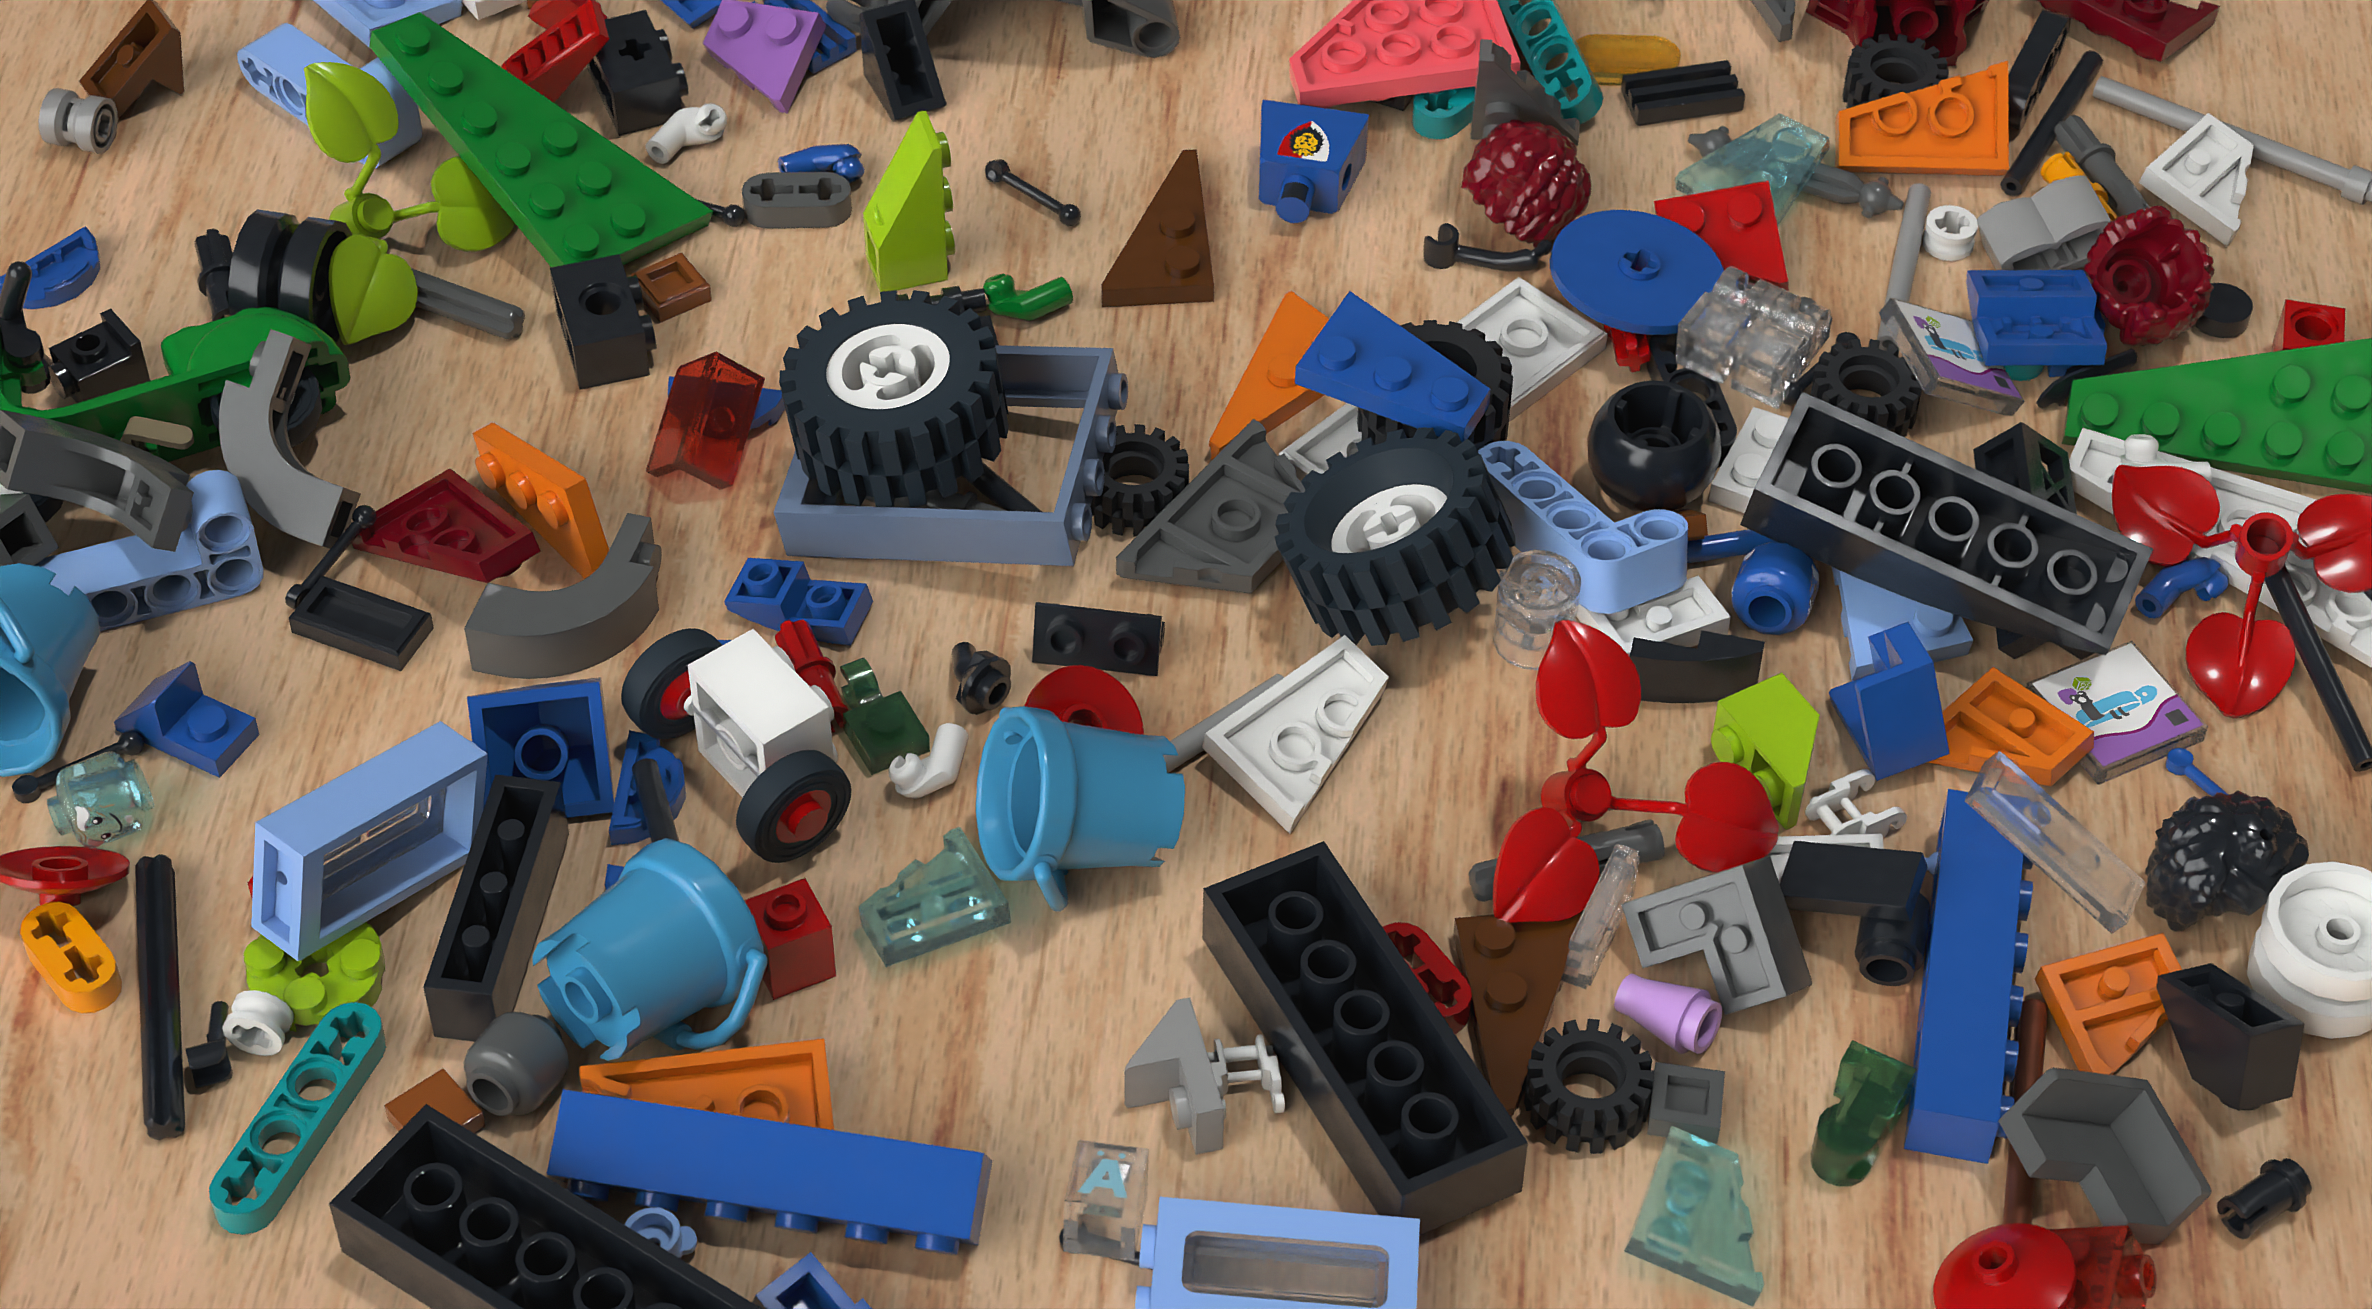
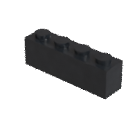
M495 774L423 986L434 1037L475 1042L494 1019L506 1012L513 1011L569 835L561 782Z

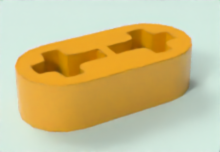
M50 902L35 907L25 916L21 923L20 934L30 962L64 1005L72 1011L93 1013L107 1008L116 1001L121 992L122 980L115 958L76 908L62 902ZM55 931L60 937L66 936L68 944L59 948L55 941L47 934ZM83 967L90 977L96 980L87 983L83 978L77 979L74 970Z

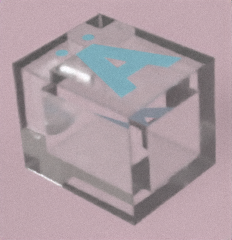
M1078 1140L1064 1199L1063 1252L1134 1261L1147 1202L1149 1149Z

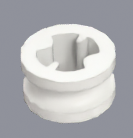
M1945 205L1931 210L1927 215L1926 230L1923 234L1922 244L1925 250L1933 257L1945 261H1957L1968 257L1974 249V237L1978 230L1977 219L1970 211L1959 206Z
M251 990L237 994L231 1007L232 1013L227 1016L222 1027L224 1036L231 1044L250 1054L268 1056L280 1052L285 1041L284 1033L289 1031L294 1020L293 1011L281 999L266 992Z

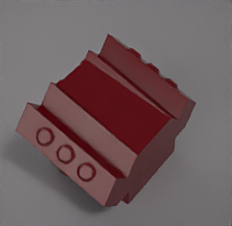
M1809 0L1805 13L1846 34L1854 47L1856 45L1862 47L1863 40L1869 37L1878 43V37L1881 34H1889L1891 41H1897L1898 34L1908 35V43L1913 44L1917 38L1926 41L1925 50L1933 46L1940 51L1939 58L1945 57L1948 63L1947 66H1956L1957 58L1964 52L1967 46L1964 26L1986 9L1989 0Z

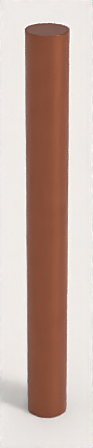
M2028 999L2022 1003L2017 1040L2019 1041V1052L2013 1089L2014 1104L2043 1075L2048 1006L2043 1001L2037 999ZM2009 1141L2003 1224H2032L2035 1178L2028 1176Z

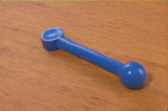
M2174 748L2168 752L2165 765L2169 772L2176 775H2186L2210 796H2214L2217 792L2229 795L2193 765L2194 758L2190 751L2183 748Z

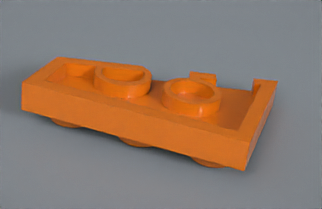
M2008 61L1991 65L1986 70L1963 77L1957 75L1939 81L1936 85L1910 93L1901 92L1840 110L1835 117V168L1848 172L2005 176L2009 170Z
M493 422L472 433L480 454L475 459V464L484 483L491 490H496L584 579L594 573L606 558L609 547L586 478Z

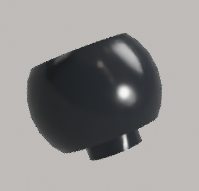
M1650 380L1637 382L1611 395L1595 414L1587 437L1588 463L1598 485L1605 494L1617 503L1638 512L1654 509L1674 511L1690 504L1712 482L1721 458L1720 430L1711 409L1689 389L1666 381Z

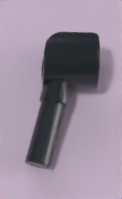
M223 1001L214 1002L211 1006L208 1034L206 1035L207 1043L185 1048L196 1088L226 1081L232 1078L233 1075L226 1048V1037L222 1029L228 1016L229 1006Z

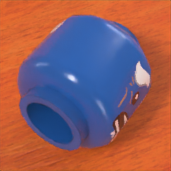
M1769 542L1758 545L1744 557L1731 590L1732 606L1738 618L1744 624L1762 634L1783 635L1794 632L1806 622L1812 610L1819 589V572L1812 558L1802 550L1787 543Z

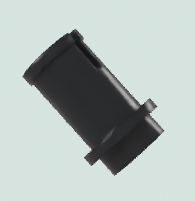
M2284 1158L2281 1161L2271 1159L2260 1167L2259 1176L2231 1195L2221 1198L2217 1203L2218 1214H2225L2231 1209L2235 1210L2229 1216L2221 1219V1221L2233 1235L2240 1239H2248L2256 1230L2284 1211L2297 1212L2302 1209L2306 1204V1196L2311 1193V1182L2304 1169L2294 1160Z

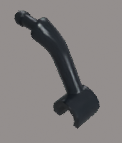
M1445 223L1439 226L1438 241L1434 240L1431 236L1424 237L1423 256L1428 266L1436 269L1449 268L1455 262H1461L1500 271H1527L1536 269L1539 265L1538 259L1549 254L1552 251L1553 245L1549 240H1542L1533 250L1522 249L1514 252H1497L1459 245L1458 229L1449 223Z

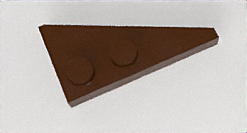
M1197 149L1182 150L1101 284L1102 307L1214 302V280Z
M1584 910L1571 918L1554 922L1509 923L1502 919H1497L1494 917V914L1455 918L1453 935L1462 975L1467 979L1471 987L1470 1014L1484 1078L1510 1116L1514 1115L1515 1110L1519 1108L1525 1091L1528 1062L1531 1059L1532 1048L1536 1041L1541 1043L1543 1041L1544 1033L1547 1030L1553 1013L1556 995L1560 992L1566 977L1571 953L1576 940H1579L1582 932Z

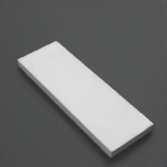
M1520 277L1456 322L1463 324L1462 329L1470 331L1475 328L1485 333V341H1496L1503 348L1502 356L1509 357L1512 365L1511 375H1513L1509 422L1605 350L1608 335ZM1346 403L1279 453V455L1285 454L1296 468V476L1300 481L1312 470L1320 474L1327 471L1329 466L1326 459L1339 451L1345 458L1358 452L1355 443L1360 442L1362 439V433L1358 432L1357 426L1358 407Z

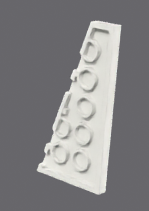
M2082 428L2069 459L2073 491L2113 514L2112 483L2116 468L2122 465L2120 456L2125 454V441ZM2157 451V456L2168 462H2192ZM2210 467L2211 485L2216 490L2220 514L2215 527L2205 536L2228 531L2233 524L2243 526L2248 518L2262 512H2270L2283 517L2291 526L2292 531L2297 533V521L2300 514L2316 499ZM2299 537V540H2298V541H2299L2304 547H2307V546L2301 541V539H2300V537ZM2233 541L2208 549L2201 548L2194 543L2187 559L2193 560L2207 557L2216 560L2221 564L2219 570L2227 576L2228 583L2248 594L2251 575L2245 573L2236 562V542ZM2290 550L2285 565L2320 638L2372 668V601L2363 592L2347 593L2325 585L2315 574L2313 558L2301 560ZM2264 582L2259 601L2279 613Z

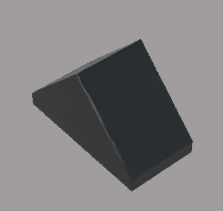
M903 0L861 12L860 29L863 75L891 120L896 121L916 115L920 111L926 110L927 112L946 106L947 104L915 0Z

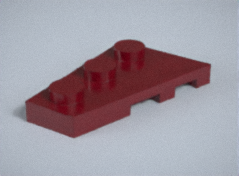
M2037 0L2043 8L2051 12L2063 13L2085 24L2086 28L2092 33L2109 36L2131 47L2138 56L2146 59H2155L2159 62L2164 61L2213 26L2220 8L2218 5L2202 0L2198 9L2169 0Z
M451 468L375 511L377 516L375 524L371 528L362 529L351 543L353 549L484 583H489L496 578L514 573L521 567L524 561L541 552L535 536L529 528Z

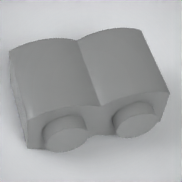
M2086 175L2072 176L2053 181L2032 197L2017 198L1998 203L1977 218L1983 247L1996 270H2072L2082 268L2088 262L2087 254L2091 246L2095 244L2099 234L2104 232L2105 226L2111 222Z

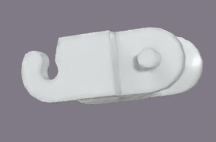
M1861 769L1831 782L1829 792L1813 797L1805 810V815L1808 819H1821L1832 832L1830 835L1882 834V837L1885 838L1890 829V824L1895 829H1899L1905 824L1907 819L1906 813L1900 807H1892L1878 814L1869 812L1862 815L1851 802L1858 793L1859 785L1864 791L1870 790L1874 785L1875 776L1869 769ZM1845 809L1853 819L1842 823L1834 813Z
M1263 1034L1256 1035L1255 1045L1223 1048L1220 1039H1214V1052H1207L1209 1061L1212 1062L1210 1064L1223 1103L1224 1119H1226L1225 1100H1223V1095L1228 1091V1083L1261 1080L1262 1088L1270 1091L1274 1113L1284 1112L1285 1101L1284 1094L1281 1093V1075L1277 1055L1272 1056V1045L1265 1046ZM1257 1059L1259 1070L1227 1072L1226 1063Z

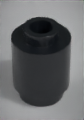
M1919 893L1911 921L1860 916L1855 957L1860 963L1859 970L1861 974L1869 981L1885 986L1904 985L1913 979L1914 972L1922 966L1931 907L1927 898Z

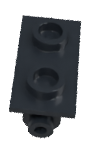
M1036 602L1032 662L1062 666L1084 665L1106 671L1158 676L1160 647H1163L1165 636V622H1162V616Z

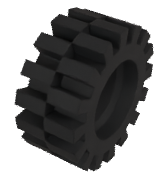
M1881 34L1878 37V43L1869 37L1863 40L1862 47L1856 45L1852 49L1851 56H1849L1842 95L1843 102H1847V109L1897 93H1910L1936 85L1939 81L1948 78V63L1945 57L1939 58L1940 51L1933 46L1925 50L1926 41L1919 38L1912 44L1907 42L1908 35L1898 34L1897 41H1891L1889 34Z
M1850 339L1847 350L1839 342L1831 346L1830 354L1824 351L1819 357L1818 364L1815 366L1810 395L1906 437L1908 428L1912 429L1915 424L1923 387L1920 367L1913 368L1914 359L1909 354L1898 358L1900 348L1892 344L1889 345L1886 351L1879 349L1880 340L1870 339L1868 347H1861L1860 339ZM1850 390H1869L1881 396L1865 397L1855 394Z
M1135 424L1134 433H1126L1124 425L1116 426L1114 451L1112 453H1104L1102 460L1104 466L1103 491L1101 496H1093L1090 506L1092 516H1094V525L1104 529L1110 522L1112 523V533L1123 536L1125 527L1133 528V537H1136L1189 484L1188 454L1186 449L1180 450V441L1174 436L1165 441V431L1156 427L1152 434L1148 435L1145 434V425ZM1127 475H1141L1151 478L1153 481L1141 485H1127L1117 482L1115 479Z
M1576 1019L1564 1022L1562 1036L1552 1027L1544 1033L1543 1043L1536 1041L1532 1048L1531 1059L1528 1062L1524 1103L1526 1111H1531L1530 1122L1536 1130L1546 1125L1545 1139L1554 1145L1561 1135L1567 1137L1566 1150L1577 1153L1580 1141L1589 1142L1590 1154L1603 1153L1604 1140H1608L1612 1148L1616 1150L1625 1146L1626 1134L1634 1139L1641 1132L1642 1121L1646 1122L1654 1084V1070H1651L1652 1058L1648 1051L1640 1053L1641 1041L1632 1034L1623 1042L1621 1040L1623 1027L1614 1023L1611 1024L1608 1033L1598 1031L1600 1023L1598 1019H1588L1586 1030L1578 1029ZM1592 1074L1610 1082L1615 1087V1092L1602 1098H1586L1572 1093L1562 1082L1565 1078L1572 1075Z

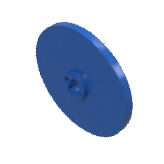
M1606 210L1590 213L1575 219L1560 231L1555 239L1550 256V271L1553 281L1560 293L1571 305L1597 322L1631 333L1667 335L1695 328L1707 321L1716 312L1725 289L1723 266L1716 253L1703 239L1674 221L1645 212Z

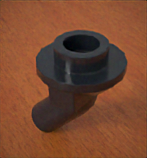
M961 642L955 645L951 653L954 674L960 682L956 700L967 712L976 715L1000 706L1011 689L1010 664L1004 658L998 657L987 650L976 652V648L969 642Z

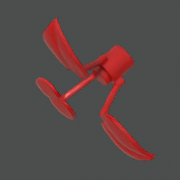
M2119 465L2115 470L2111 495L2112 510L2117 528L2121 535L2153 548L2148 560L2149 563L2166 567L2178 565L2188 558L2194 543L2201 548L2208 549L2234 541L2236 542V562L2245 573L2251 575L2243 619L2227 612L2215 613L2204 618L2193 628L2185 649L2187 670L2193 682L2226 717L2241 718L2263 709L2279 695L2292 674L2296 651L2290 630L2279 621H2255L2265 577L2272 576L2283 568L2290 550L2301 560L2313 558L2316 576L2330 588L2347 593H2361L2372 589V496L2336 494L2317 499L2300 514L2297 521V533L2292 531L2291 526L2283 517L2270 512H2262L2248 518L2243 526L2233 524L2228 531L2205 536L2217 524L2220 514V503L2216 490L2202 475L2183 467L2169 465L2150 467ZM2299 537H2300L2301 541H2302L2307 547H2304V546L2298 541V540H2299Z
M1571 620L1557 621L1553 628L1550 644L1538 669L1535 689L1537 707L1545 724L1558 735L1573 740L1583 739L1591 734L1593 736L1577 757L1567 760L1568 771L1554 773L1545 781L1541 790L1542 807L1527 811L1521 815L1507 832L1500 849L1494 874V917L1509 923L1554 922L1571 918L1583 911L1595 895L1600 871L1599 861L1594 849L1585 841L1577 838L1582 831V824L1580 822L1595 821L1601 818L1607 810L1665 813L1683 816L1675 836L1678 852L1690 864L1708 872L1717 873L1766 857L1778 841L1779 826L1762 784L1754 774L1740 765L1730 762H1715L1696 770L1687 781L1685 787L1686 804L1674 801L1613 797L1607 779L1600 772L1587 769L1586 764L1606 742V727L1617 728L1626 726L1634 721L1637 716L1641 702L1640 678L1629 655L1611 637L1594 627Z

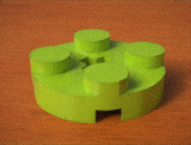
M367 922L300 961L295 960L262 934L247 945L244 951L249 991L266 992L285 1002L294 1015L289 1031L297 1032L295 1024L304 1026L318 1025L331 1009L341 1004L357 1002L373 1007L382 991L380 980L385 970L384 953L378 935ZM311 964H327L329 972L324 976L319 977L313 972L303 977L300 976L304 968Z

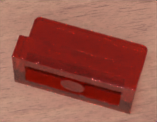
M717 351L679 366L650 454L646 472L655 477H660L680 469L719 490L733 486L765 377Z

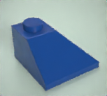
M601 677L538 684L467 696L472 742L488 753L483 810L496 774L561 782L567 818L613 812L614 792Z

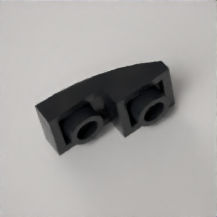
M1701 630L1698 649L1634 637L1630 658L1639 674L1641 701L1661 703L1716 702L1758 683L1765 642Z

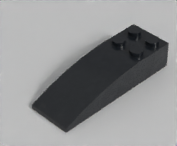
M1805 392L1801 393L1753 490L1740 524L1776 542L1787 543L1796 547L1809 557L1853 577L1911 600L1979 623L2102 655H2107L2153 551V548Z

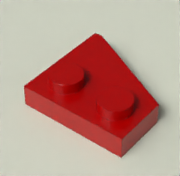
M1769 180L1654 201L1655 215L1686 227L1712 248L1723 266L1725 276L1736 279V276H1741L1768 283L1769 288L1777 289L1781 292L1788 291V277Z

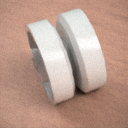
M2334 861L2305 864L2283 875L2267 899L2262 914L2261 926L2256 931L2249 952L2247 976L2254 991L2305 1023L2303 1033L2334 1039L2360 1036L2372 1030V872L2363 867Z

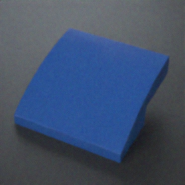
M1967 270L1966 284L1970 312L1978 346L1986 366L2105 364L2107 342L2094 318L2097 295L2084 270Z

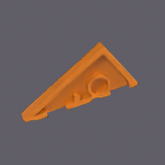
M1292 291L1284 295L1209 440L1211 460L1253 419L1264 426L1267 434L1324 396V394L1295 384L1296 365L1326 325L1329 318Z
M825 1039L579 1066L582 1092L834 1130Z

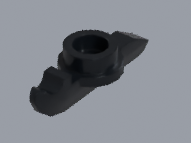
M2134 349L2126 350L2106 358L2104 365H2073L2067 369L2063 377L2054 381L2040 395L2036 404L2040 408H2045L2053 403H2056L2058 406L2064 405L2065 400L2069 398L2073 380L2126 373L2137 363V352Z

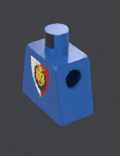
M1263 100L1261 107L1259 200L1264 204L1276 206L1278 216L1290 223L1305 221L1310 211L1330 214L1339 211L1366 161L1369 114Z

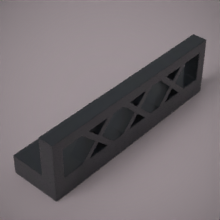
M2023 422L2016 424L1973 449L1976 470L2077 514L2068 452ZM2041 462L2047 465L2048 472ZM1996 627L1998 649L2013 659L2047 642ZM2056 644L2080 660L2094 654V652Z

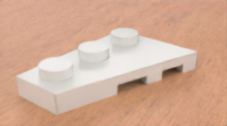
M1344 635L1206 732L1202 748L1291 834L1384 693L1389 676Z

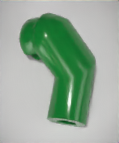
M1004 273L988 278L983 285L984 293L988 298L986 299L987 308L996 315L1033 321L1073 302L1072 290L1063 277L1053 279L1029 291L1015 290L1014 278Z

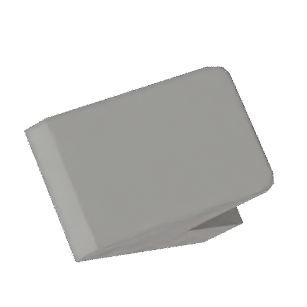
M1189 997L1175 1001L1129 1060L1124 1071V1104L1127 1108H1133L1170 1100L1171 1112L1176 1128L1178 1130L1188 1128L1195 1154L1223 1149L1224 1107Z

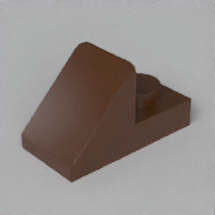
M146 0L79 80L89 96L95 95L110 98L116 105L118 119L140 97L142 91L152 79L180 95L184 94L180 31L154 0Z

